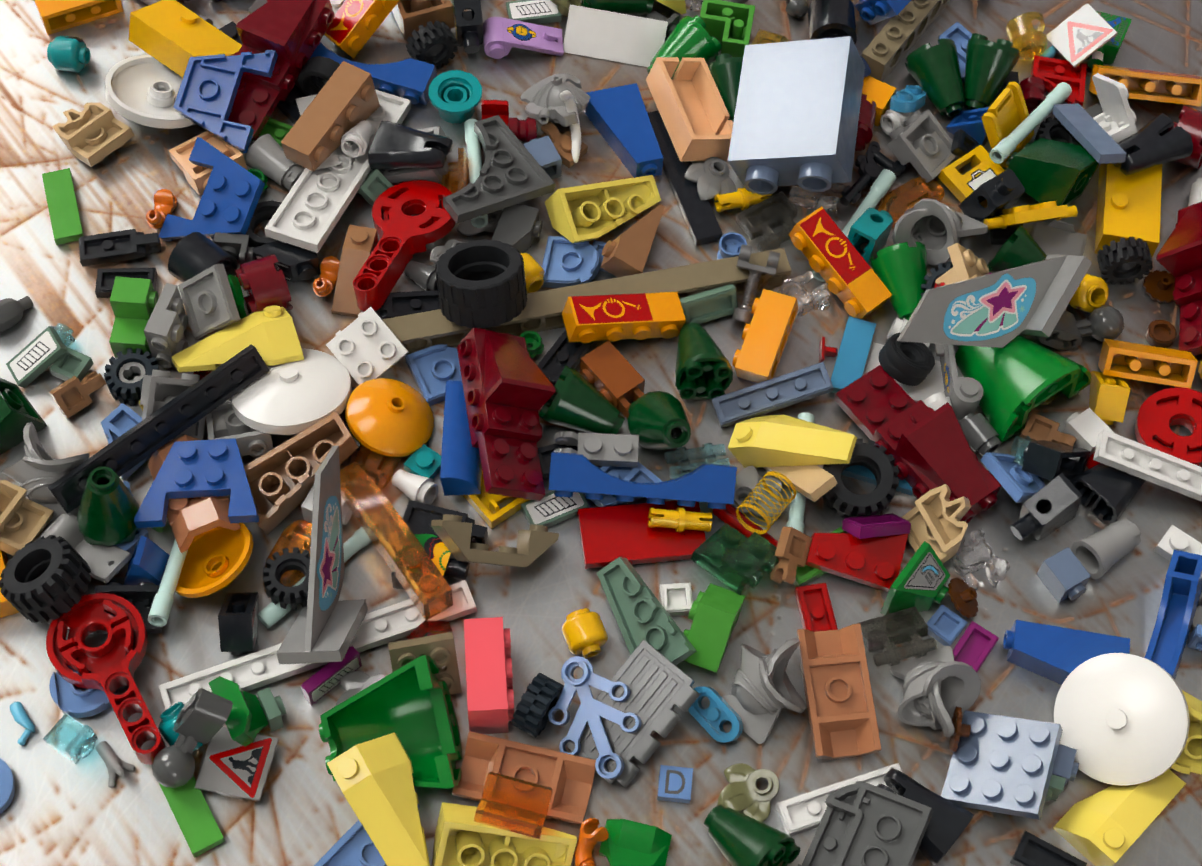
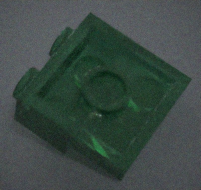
M727 523L701 544L691 557L693 562L739 595L744 593L749 587L754 589L762 580L764 573L770 574L780 559L775 556L777 547L767 539L761 537L756 532L747 538Z

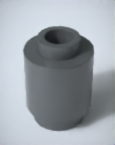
M971 412L959 422L969 446L976 454L980 453L983 457L986 452L992 453L1001 445L1002 442L998 439L999 434L982 413L975 415Z

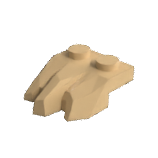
M86 103L82 112L74 109L63 112L68 119L67 122L57 123L52 126L71 153L90 167L103 161L106 156L117 148L122 147L128 140L134 137L131 128L117 120L111 109L101 103Z
M0 480V550L14 556L19 549L21 550L30 541L34 542L51 521L54 511L25 498L26 489L9 481Z
M947 484L929 490L915 501L916 507L901 517L911 523V530L907 539L915 553L925 541L931 545L943 564L957 554L968 527L965 521L960 520L971 508L969 499L964 496L950 501L951 491Z

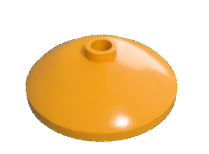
M388 378L368 380L353 390L346 404L345 416L350 431L362 445L378 454L390 457L411 455L420 449L423 444L426 445L432 435L434 417L429 404L416 389L404 382Z
M239 523L241 529L236 531L218 526L196 535L188 548L175 592L183 597L198 598L212 595L230 585L243 572L249 562L253 550V536L249 529L243 523Z

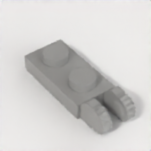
M560 431L554 435V441L557 444L578 446V450L558 448L553 452L583 454L595 466L638 467L639 435L580 432L577 434L573 431Z

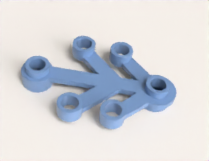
M580 656L571 657L562 666L561 677L565 685L556 705L550 709L548 714L552 724L557 726L566 725L570 720L568 708L576 692L578 693L581 704L567 736L560 741V752L571 755L579 754L581 750L580 738L588 723L599 753V757L595 762L596 771L603 778L616 779L624 770V762L618 754L613 753L601 717L620 725L621 729L628 733H635L640 729L641 719L634 713H624L594 699L590 686L609 693L610 698L617 702L626 701L629 698L630 689L623 682H612L595 674L592 664L586 658ZM581 667L583 669V676L580 679H575L573 675L574 670ZM618 686L624 688V694L620 698H616L614 695V690ZM558 710L564 712V718L560 722H557L554 717ZM628 717H634L636 722L635 726L631 729H628L625 725ZM572 740L575 743V749L568 753L565 745L568 741ZM609 760L616 762V769L613 772H608L606 769V764Z

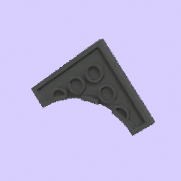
M496 115L474 123V132L482 143L485 161L480 170L479 177L473 184L469 183L461 190L444 197L443 207L458 224L554 192L555 183L500 116Z

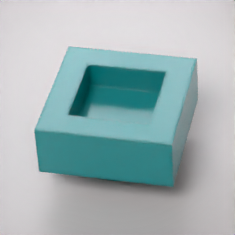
M423 444L403 464L404 470L434 479L441 470V455Z

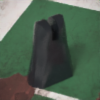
M1161 113L1148 122L1135 135L1119 144L1127 153L1125 162L1112 164L1116 167L1121 166L1120 171L1127 176L1159 164L1188 157L1193 152L1191 135L1182 127L1177 126L1174 128L1175 123L1164 113Z
M381 121L368 151V163L372 170L378 169L379 171L403 168H443L447 159L446 155L449 154L453 141L441 135L418 131L390 121Z
M1102 463L1070 480L1074 487L1083 495L1080 502L1081 505L1087 507L1099 496L1090 511L1104 524L1116 522L1121 517L1135 494L1146 481Z
M891 767L884 776V782L887 786L878 784L877 787L929 806L934 811L919 850L935 866L946 855L973 819L974 814L932 792L903 772Z

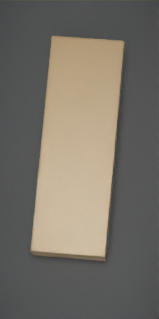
M817 465L764 467L767 472L775 471L786 476L793 483L796 491L813 502H816L838 484L834 475Z

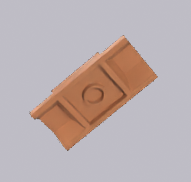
M184 435L171 440L155 451L148 462L153 480L156 478L174 442L201 439ZM228 496L169 499L167 519L181 553L188 550L196 535L218 526L234 531L241 529L239 523H230L228 510L230 501Z
M852 624L839 630L817 632L797 629V637L800 641V665L816 758L826 760L854 758L881 751L861 624Z
M469 731L461 766V778L458 785L453 787L452 795L484 802L488 806L548 820L553 818L581 825L586 816L593 787L596 760Z

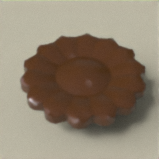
M1155 270L1143 279L1145 294L1149 295L1152 300L1168 304L1174 301L1175 277L1165 270Z
M958 577L951 579L948 584V594L956 610L968 619L975 617L978 612L975 589L967 585L963 579L960 580Z
M957 706L952 717V723L955 728L954 735L949 740V748L952 752H956L960 737L969 738L971 725L962 724V708Z

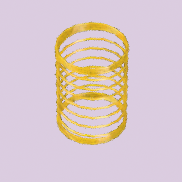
M769 471L765 473L755 488L752 489V492L737 507V519L752 533H767L778 517L781 516V513L784 512L785 508L794 500L796 496L795 486L786 476L779 472ZM774 476L780 479L779 477L784 479L792 488L793 497L791 492V499H789L784 489L783 491L787 499H784L782 495L779 497L774 494L768 486L773 489L775 488L766 484L765 480L770 479H765V477ZM761 489L766 490L772 497L777 499L779 504L764 495ZM753 493H756L757 496V493L762 494L774 504L775 508L769 506L762 499L760 500L770 509H776L777 513L765 510L756 501L749 500V497H755ZM750 502L757 504L761 509L752 505ZM775 504L780 505L781 509H777ZM741 507L743 512L742 507H746L753 517L755 516L747 507L755 510L765 521L757 517L755 518L767 523V526L756 525L767 527V529L757 530L747 525L739 514V508Z

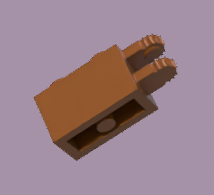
M609 340L581 357L579 373L628 420V409L631 403L645 395V379Z

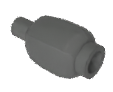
M25 296L18 301L12 298L0 300V333L20 322L24 310L33 306L29 296Z

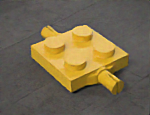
M1049 201L1035 205L1003 209V215L989 219L986 218L983 223L988 225V230L1006 229L1007 226L1050 219L1059 221L1063 218L1077 217L1078 210L1075 205L1069 207L1068 205L1057 206L1056 201Z

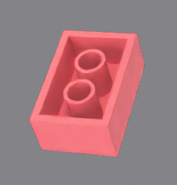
M503 617L464 619L469 731L480 734L509 733L508 721H512L514 718L510 628L503 629Z

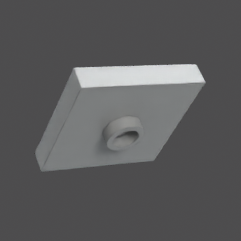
M215 264L178 285L195 340H203L240 320L224 264Z

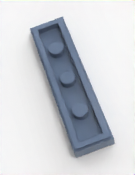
M1079 103L1057 104L1053 106L1052 114L1099 164L1125 162L1127 153Z
M824 362L713 398L712 404L720 426L724 428L832 392L833 385Z

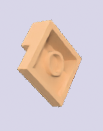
M205 131L169 150L172 160L184 172L187 182L199 196L203 195L212 169L195 165L189 161L197 137L202 138L248 170L243 154L209 131Z

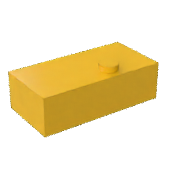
M161 0L130 13L129 41L182 78L190 57L218 54L233 56L242 47L240 43L176 0Z
M1112 163L1100 164L1094 253L1098 254L1099 250H1103L1102 247L1105 244L1110 246V242L1113 240L1117 243L1120 242V238L1125 237L1126 241L1129 237H1135V241L1140 238L1143 242H1147L1152 258L1160 243L1162 164L1127 176L1120 171L1121 166L1116 167Z

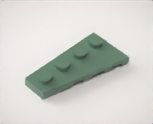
M618 557L597 572L630 655L643 640L647 641L674 665L679 664L697 652L627 558Z

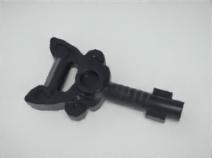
M872 141L865 156L859 155L855 161V166L859 167L858 173L861 177L851 187L848 185L842 191L840 203L844 206H848L851 202L855 204L861 197L860 193L867 186H872L883 169L892 171L898 177L905 171L907 165L903 166L898 160L895 162L890 160L880 152L881 148L878 142Z

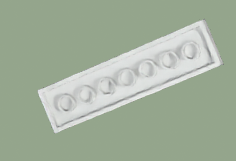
M376 90L380 107L366 120L372 124L373 132L365 154L355 158L349 157L342 151L340 145L336 149L340 165L320 170L317 168L314 172L305 168L266 225L265 236L318 253L372 170L368 163V151L381 121H390L401 125L411 110V100Z

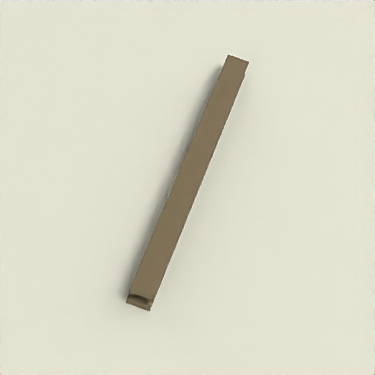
M784 248L751 253L749 263L763 267L767 265L770 251L780 253L775 276L764 273L759 275L760 278L758 279L760 280L758 281L757 292H762L763 289L773 290L789 286L787 276H791L792 270ZM739 256L527 293L526 307L519 316L500 326L484 329L520 336L525 331L542 332L564 328L562 311L570 296L678 292L680 299L728 284H733L736 287V295L740 296L744 295L746 291L747 280L751 273L747 269L736 267ZM441 309L382 319L409 351L406 355L437 344H447V346L453 348L457 347L472 329L450 322L446 316H443Z

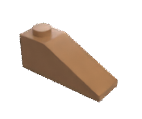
M659 204L615 240H609L602 250L604 258L600 267L616 277L643 273L665 206Z
M349 225L342 247L331 310L332 314L358 318L361 310L357 306L353 280L379 242L377 229Z

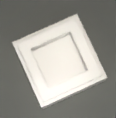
M691 582L660 584V602L671 617L688 616L693 604Z

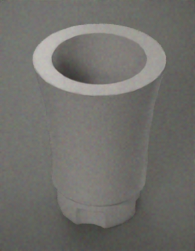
M270 134L260 136L251 145L245 157L247 166L262 171L264 175L288 190H291L304 171L301 165L286 158L283 148Z
M1124 518L1111 523L1089 537L1074 542L1071 551L1089 572L1090 578L1099 579L1122 557L1133 551L1134 547L1141 542V532L1134 522Z

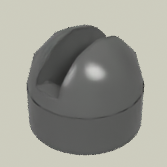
M790 0L786 7V12L795 18L804 17L808 11L806 0Z

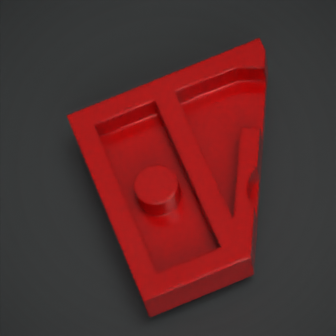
M1034 55L1031 77L1043 79L1046 84V91L1049 93L1061 82L1069 84L1072 88V93L1065 102L1068 104L1079 103L1083 106L1087 64L1080 63L1074 68L1067 60Z

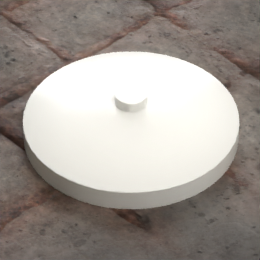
M138 55L124 59L115 64L107 73L105 79L106 99L110 106L126 119L144 126L164 129L183 128L196 124L176 112L173 108L183 78L151 55Z
M302 348L304 360L267 366L269 369L267 373L231 397L232 408L240 421L257 431L276 435L299 434L337 411L340 415L346 409L347 401L352 393L349 372L332 355L318 350Z
M1103 654L1080 664L1063 682L1054 706V723L1060 724L1063 730L1059 744L1077 750L1074 761L1079 763L1078 769L1095 780L1111 785H1136L1157 778L1170 769L1177 761L1188 739L1190 717L1188 705L1181 688L1164 668L1149 659L1133 654Z

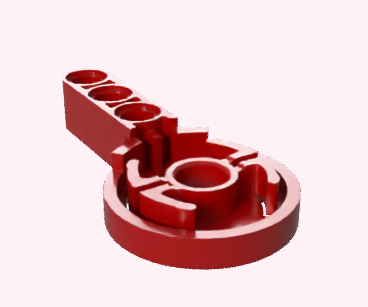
M413 180L388 188L375 200L372 207V217L380 240L353 280L357 306L361 311L365 312L370 307L374 311L381 308L404 272L406 265L413 258L412 255L427 251L426 244L443 238L453 229L456 222L443 207V198L453 194L448 188L432 181Z
M1174 387L1160 390L1149 396L1141 405L1136 418L1135 436L1137 442L1202 467V449L1187 451V448L1188 450L1202 448V393L1189 388ZM1173 425L1185 426L1189 429L1191 435H1177L1170 427Z
M93 593L81 596L82 599L71 608L72 610L68 613H63L60 618L52 620L46 637L48 657L57 673L70 684L86 689H99L106 693L138 760L143 764L152 765L155 756L162 749L166 748V745L134 681V672L142 662L147 650L148 634L145 623L136 607L120 596L109 593ZM98 630L108 632V637L102 645L88 647L84 644L85 639L92 632ZM136 633V642L134 650V634ZM68 666H70L75 671L79 672V674L71 670ZM122 686L129 687L125 693L121 695L115 694L118 688ZM142 713L139 720L128 722L131 715ZM146 741H156L151 749H141Z

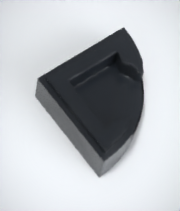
M960 129L954 133L951 153L962 157L980 144Z

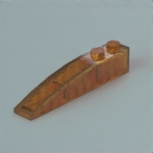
M356 461L341 469L340 484L342 498L425 621L453 605L451 587L386 496Z

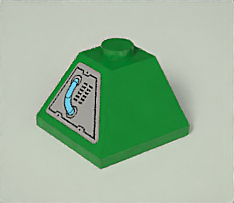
M925 541L922 543L891 585L880 612L884 616L928 611L934 602L940 604L949 591L946 584L950 574L929 543Z

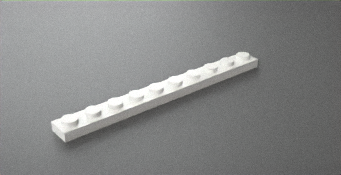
M466 580L366 614L350 646H353L360 653L477 612L476 604ZM280 643L158 686L165 709H168L178 702L186 704L200 688L212 692L209 682L219 676L237 683L241 690L248 692L323 666L329 662L279 664L276 653L282 644Z

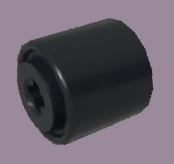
M813 0L808 8L810 40L825 37L851 36L854 44H856L855 11L851 0Z
M193 232L179 241L173 249L168 260V270L171 275L183 283L215 264H224L227 276L229 274L235 276L238 263L235 257L202 233Z

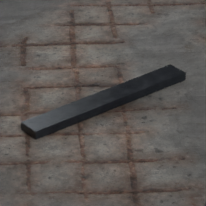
M252 344L50 485L48 489L64 511L68 514L81 504L87 479L94 469L108 467L116 472L119 477L267 373L269 369L256 347Z

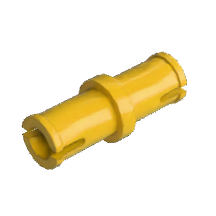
M743 187L738 188L737 192L716 194L714 200H718V202H714L717 212L736 208L746 210L752 205L771 203L772 198L767 196L772 194H756Z
M680 507L677 510L649 509L648 518L650 520L648 521V527L673 528L676 532H683L684 529L710 532L712 528V521H709L712 519L711 512L685 511V508Z

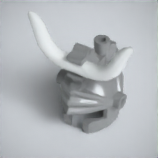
M560 73L549 76L534 84L520 98L521 101L529 103L525 106V112L529 115V118L538 120L540 124H547L550 120L561 124L563 127L570 126L571 153L573 161L577 163L582 143L579 114L585 109L591 97L580 89L582 88L580 79L570 74Z

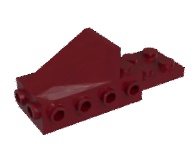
M269 0V2L239 21L236 25L243 45L239 52L234 55H241V52L251 51L253 54L265 53V50H276L278 54L271 78L243 72L228 121L252 126L254 130L252 140H257L279 101L285 102L298 80L301 70L332 23L335 15L330 0Z
M1202 202L1178 210L1176 228L1156 257V260L1175 277L1173 299L1180 306L1179 350L1191 352L1193 356L1202 354Z
M473 327L466 337L461 340L457 346L472 447L479 448L486 493L540 501L546 494L537 442L542 438L543 433L538 411L555 393V387L530 358L524 337Z
M881 365L835 394L834 401L870 440L875 441L874 446L880 448L883 445L887 449L885 453L888 456L893 455L895 459L893 464L898 466L899 469L897 477L900 480L905 479L912 487L913 495L917 499L929 490L947 484L951 491L950 501L963 496L969 499L971 508L960 520L965 521L967 524L980 511L990 509L998 501L996 496L1001 484L978 461L976 454L970 449L953 408L948 402L935 411L931 407H927L922 400L916 403L884 371Z

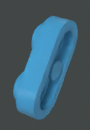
M907 85L905 89L891 96L890 109L903 113L915 112L925 105L926 92L922 91L920 86Z
M705 686L694 688L700 696L688 709L690 714L716 741L730 743L737 740L743 731V722L740 716L713 688ZM704 697L710 700V705L707 709H704L701 704ZM726 720H729L732 724V728L728 733L723 729V724Z

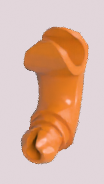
M161 189L155 193L154 210H149L146 214L147 223L153 229L161 228L167 214L172 215L178 204L177 198L167 189Z
M325 257L321 262L320 278H316L313 282V291L319 297H326L336 286L340 264L337 257Z
M589 818L581 823L575 851V866H596L592 855L594 847L598 841L603 842L609 836L605 827L598 828L600 824L599 819Z

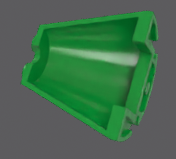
M1020 335L1016 336L1003 348L956 345L959 348L955 354L956 364L964 377L973 378L982 385L983 396L979 405L988 422L999 434L998 439L1002 443L1025 428L1029 411L1059 391L1069 399L1091 383V373L1084 366Z
M419 656L320 715L319 734L321 740L324 743L328 742L330 746V755L326 756L325 762L327 771L332 775L333 781L336 780L327 765L328 762L357 744L395 732L412 762L414 787L449 789L458 785L462 773L460 768L456 769V760L462 759L458 721L445 681H438L435 674L439 673V667L430 656Z

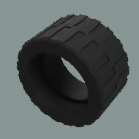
M472 240L460 243L453 248L451 247L436 262L435 272L440 308L443 316H446L450 322L467 328L484 329L496 327L512 321L513 318L519 316L522 313L521 311L525 309L527 291L524 261L520 252L513 248L512 245L497 240Z

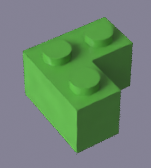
M703 0L700 18L705 22V30L710 37L713 36L722 43L720 54L728 53L732 57H743L745 45H749L755 6L722 0Z
M115 277L110 297L115 321L109 341L115 358H118L117 353L122 351L123 355L127 354L126 349L132 348L133 353H136L137 348L142 349L143 354L146 351L151 353L144 329L159 299L158 291H154L151 279Z
M712 583L709 584L705 592H699L688 615V619L693 620L690 630L685 629L683 632L697 652L683 661L717 673L723 661L731 634L737 624L745 595Z

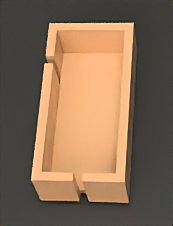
M657 57L646 78V82L680 162L706 161L711 157H718L728 161L733 121L728 120L730 117L729 112L705 59L682 58L680 62L678 57Z

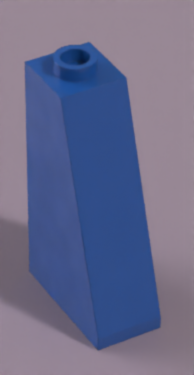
M637 83L586 92L591 98L584 109L585 115L634 178L662 175L663 155Z
M1015 620L1010 631H1005L1003 649H1008V662L1062 685L1075 668L1093 657L1109 653L1130 654V638Z

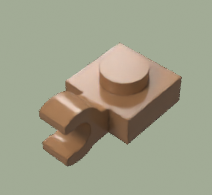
M548 122L541 127L544 133L540 138L549 135L562 159V163L570 168L575 164L571 153V133L567 131L561 135L553 123ZM583 142L581 143L579 159L587 153L588 146Z
M93 371L85 376L81 382L76 376H73L49 393L64 417L70 418L93 403L89 394L107 383L100 373L97 374L96 371Z
M1032 412L1019 440L1027 444L1030 441L1046 440L1073 446L1077 438L1058 431L1060 423Z
M793 527L782 528L775 556L781 560L772 569L770 580L778 584L784 581L793 585L796 579L797 567L805 566L812 537Z

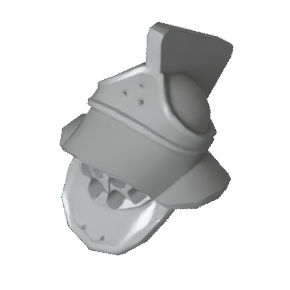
M922 199L915 203L914 208L907 209L904 215L899 218L895 224L892 239L894 245L908 242L909 247H917L916 242H921L925 244L927 250V264H945L951 260L947 247L959 243L961 237L988 233V225L957 212L936 199Z
M26 423L23 428V439L26 444L24 445L25 456L1 472L20 483V487L27 490L26 496H28L29 500L53 510V517L50 521L52 522L61 514L67 513L48 487L89 459V453L64 459L52 458L43 448L33 423ZM80 505L67 515L78 514Z
M797 638L786 640L783 645L778 649H774L768 655L748 645L741 644V669L737 670L736 677L733 678L735 680L732 684L731 694L721 696L742 719L743 731L758 744H762L767 740L783 707L798 713H802L807 707L786 673L789 659L800 645V641Z
M944 646L899 662L890 668L893 676L904 680V685L902 686L903 699L897 714L901 722L914 726H930L933 730L942 729L945 737L954 735L955 728L952 723V717L956 706L961 707L962 714H964V711H967L975 703L980 694L981 679L972 666L964 662L955 661L950 646Z

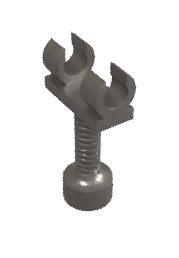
M742 244L736 267L747 269L751 274H749L747 280L748 285L745 288L743 305L734 309L732 319L751 324L754 315L751 313L752 303L755 300V292H757L756 289L760 280L758 279L760 278L759 275L764 273L775 276L780 253L770 251L766 267L749 263L752 246Z

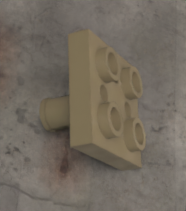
M452 632L388 643L392 672L419 656L428 655L439 667V673L435 675L438 681L446 682L450 695L462 693Z

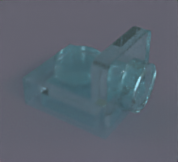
M66 713L43 738L46 744L74 764H77L81 758L87 757L93 751L98 740L91 727L88 725L83 726Z

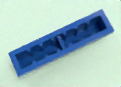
M446 381L440 480L444 496L481 494V458L479 448L472 447L462 381Z

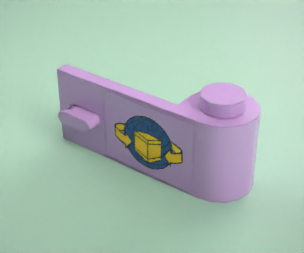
M490 17L483 23L484 52L488 57L494 59L503 58L509 54L512 47L563 56L564 54L562 29L503 17Z

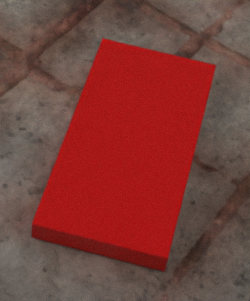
M676 500L665 501V504L642 503L578 509L577 516L585 569L605 567L618 557L627 558L631 565L707 558L708 550L704 531L684 529L683 532H676L673 528L648 527L650 508L677 510L680 507L685 508V511L701 512L699 502L696 501L695 507L678 506Z

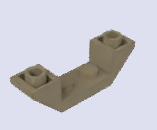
M443 514V520L431 521V527L457 561L528 567L552 546L559 537V533L548 532V526L530 525L529 530H518L517 548L499 546L498 552L488 551V544L471 543L472 523L462 522V516Z

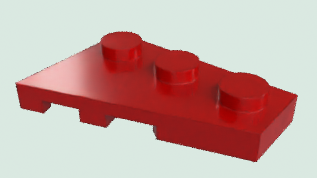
M814 533L811 536L812 541L805 565L889 592L891 585L899 575L908 534L859 539L850 533Z

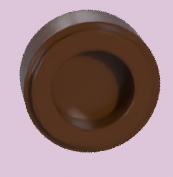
M1160 319L1152 321L1145 332V338L1151 346L1162 348L1170 347L1177 335L1175 327L1170 322Z

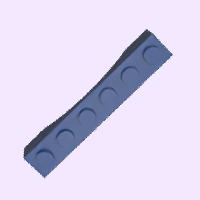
M321 42L310 57L322 56L330 58L339 64L345 61L371 73L376 90L411 100V104L419 103L427 106L429 102V85L437 76L435 65L408 58L387 64H364L338 56L327 49Z
M551 452L548 490H555L554 496L573 497V492L585 493V498L603 500L604 494L616 495V501L634 502V497H646V503L665 504V499L677 500L678 506L695 507L697 501L708 502L707 508L726 509V504H734L737 467L702 464L692 472L673 480L659 483H638L607 474L593 465L583 454Z
M1174 550L1170 561L1155 627L1144 657L1164 668L1174 680L1202 593V555Z

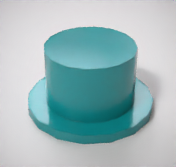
M449 70L440 73L429 85V99L432 105L438 109V114L444 121L452 124H460L472 118L475 107L482 98V86L479 80L472 74L461 70Z

